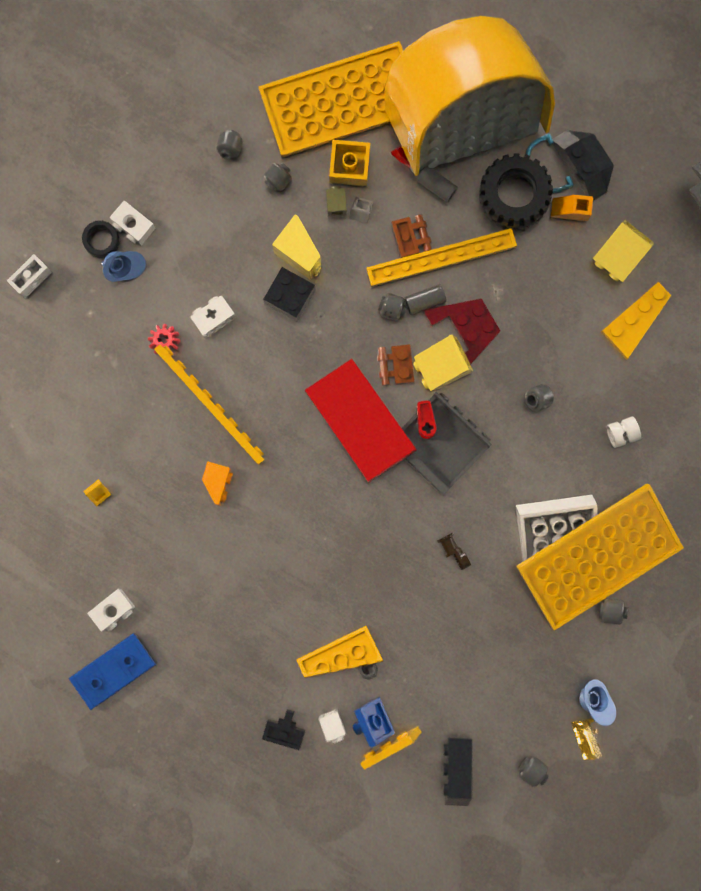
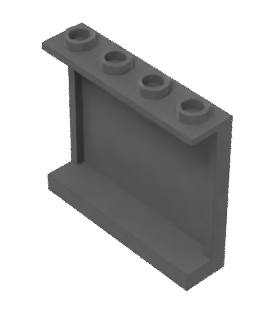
M435 392L428 400L431 402L436 423L435 435L430 439H424L419 435L417 413L402 427V430L416 448V451L405 458V460L438 492L444 495L492 444L490 443L491 439L484 432L480 434L476 430L477 426L470 419L466 420L462 416L463 412L457 406L452 407L448 403L449 399L443 393ZM425 425L423 431H426L427 434H429L432 428H429L428 425Z

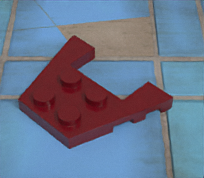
M482 298L423 311L431 327L449 317L468 349L465 354L470 365L501 331Z

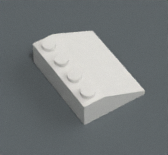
M586 495L516 505L523 562L598 515L597 503L594 497Z

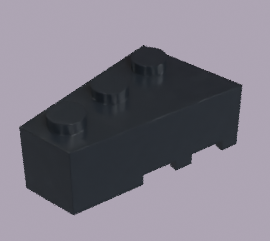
M448 738L447 744H444L443 755L447 756L446 764H443V776H446V783H443L445 805L469 806L472 800V739Z

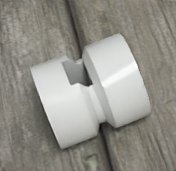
M633 416L623 419L621 423L614 422L606 426L608 437L614 448L626 445L627 441L633 443L641 440L640 428Z

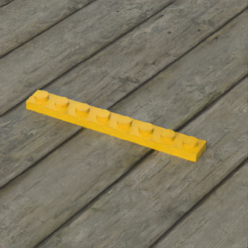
M510 228L370 266L366 270L371 287L510 250L516 248L517 244L513 230Z
M159 344L154 349L158 355L259 465L264 460L261 457L264 453L257 445L254 448L249 443L251 440L244 431L240 433L236 429L238 424L231 417L227 419L224 416L225 410L219 403L214 405L210 400L212 398L211 394L206 389L201 390L197 386L200 382L192 374L190 376L184 371L186 367L180 360L176 362L171 357L173 352L166 345L162 347Z

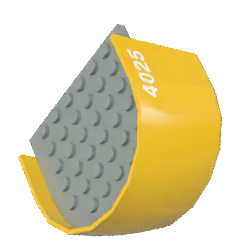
M476 16L452 21L429 31L409 45L391 65L385 83V111L410 163L411 171L415 176L419 175V171L425 167L435 168L440 164L450 163L461 157H469L474 153L487 151L492 147L502 146L510 141L521 140L526 136L538 133L539 123H541L545 133L550 131L555 107L554 88L519 31L502 18Z

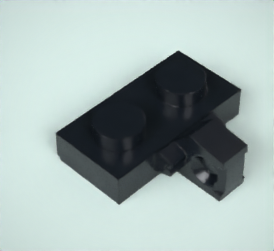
M287 709L284 719L279 718L278 722L267 720L262 740L300 750L305 730L295 728L296 723L292 722L294 711Z

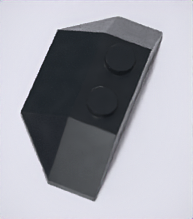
M566 130L553 138L554 147L584 194L592 196L593 201L606 194L614 164L595 134Z

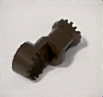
M453 533L447 535V538L445 536L439 539L438 543L442 544L446 552V558L454 554V558L459 563L458 565H460L461 570L471 566L464 550L458 547L454 541Z

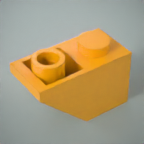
M569 195L552 198L550 217L588 221L592 215L593 197Z
M207 461L202 481L214 503L220 506L221 502L225 503L228 493L225 491L226 485L231 483L233 473H230L231 469L229 467Z

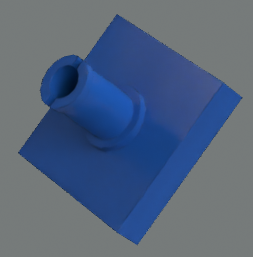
M380 697L354 711L359 722L353 724V730L356 735L364 733L370 748L377 746L395 734Z

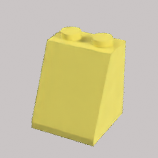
M295 214L273 242L272 247L275 255L311 280L313 276L317 277L322 270L320 267L321 256L301 220Z
M624 220L594 256V264L602 270L604 268L610 272L609 276L618 282L620 280L623 282L654 245V242L628 221Z
M454 335L444 338L414 356L415 362L413 364L418 373H422L424 377L422 383L426 390L430 389L432 392L473 372L458 338Z

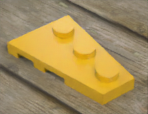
M417 726L409 732H403L392 742L390 740L385 742L377 751L373 749L364 755L365 758L360 763L362 768L365 770L412 744L422 733Z

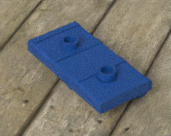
M133 633L69 677V680L88 708L92 710L154 667L156 663L136 634Z

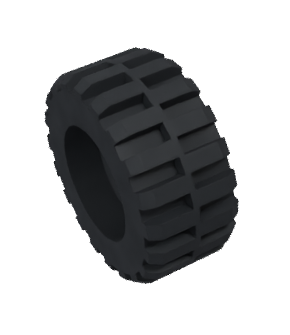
M514 153L513 157H509L508 154L504 155L501 160L497 158L493 161L492 166H488L481 180L479 199L483 212L488 214V219L491 222L493 220L496 221V225L499 227L504 225L507 226V229L517 227L518 230H521L524 226H533L534 222L539 221L544 213H546L552 199L553 186L551 185V175H547V168L545 166L541 167L539 160L535 158L533 161L530 159V155L525 154V157H519L520 153ZM509 177L525 179L531 184L534 191L531 202L523 207L506 205L498 196L500 183Z

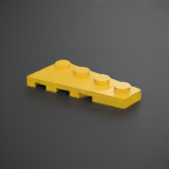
M657 282L601 332L627 360L671 295Z
M367 626L297 659L304 678L384 662Z

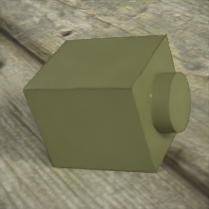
M333 186L330 189H326L328 216L347 215L345 188Z

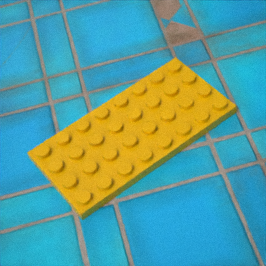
M400 41L258 86L281 157L283 158L332 142L333 140H339L391 123L385 111V83L391 65L403 52Z
M645 484L516 567L551 628L555 631L684 549L652 487L649 484Z

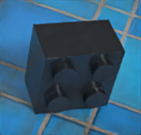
M281 267L263 301L265 305L298 322L316 288L313 283Z

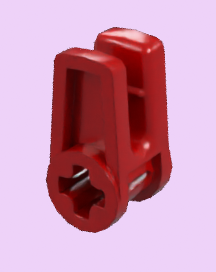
M418 402V432L422 438L430 439L436 432L431 402ZM425 425H428L429 428H432L429 434H427L426 431H423Z

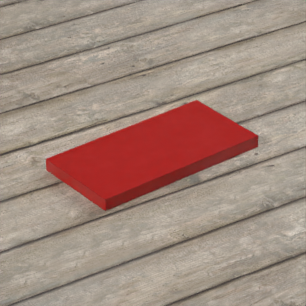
M350 359L305 389L313 404L368 483L416 451L412 442L353 359Z

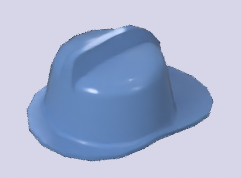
M136 251L111 252L102 261L103 274L111 282L137 278L145 270V258Z
M599 680L589 681L585 688L581 689L580 704L584 710L590 713L596 723L602 726L611 725L616 718V708L608 690Z

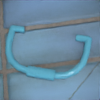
M550 134L537 138L530 143L526 154L530 155L533 147L546 139L550 145L554 142ZM566 177L568 184L559 188H553V193L572 187L574 183L571 177Z

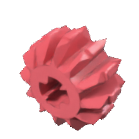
M163 324L161 329L159 325H156L158 331H150L154 336L148 337V341L152 342L149 345L150 349H154L160 344L162 347L166 345L170 350L172 348L178 350L175 344L181 343V340L176 338L179 336L178 331L174 332L175 328L173 326L168 328L167 324ZM164 336L167 340V343L163 344V342H160L162 341L161 338Z

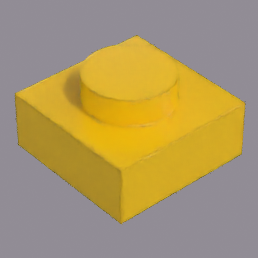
M99 479L83 491L96 507L112 495Z

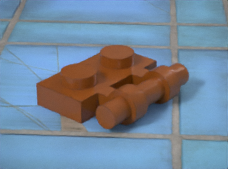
M422 214L415 216L416 223H411L410 217L391 221L401 258L420 253L419 246H423L425 252L432 250L430 245L432 241L428 237L427 223L423 220ZM415 230H419L421 239L416 240Z
M410 344L391 346L392 354H386V347H379L377 360L380 362L381 372H379V378L382 379V386L390 385L389 378H395V385L414 383ZM387 361H393L394 371H388Z

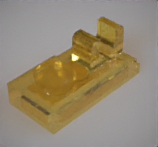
M593 718L572 722L584 760L602 757L600 746L594 735L598 733V730L591 727V723L594 722Z

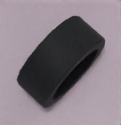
M103 220L89 223L82 233V243L85 249L96 258H105L109 253L117 251L120 244L116 229L109 222ZM98 229H105L112 236L110 246L104 250L94 249L90 244L91 234Z

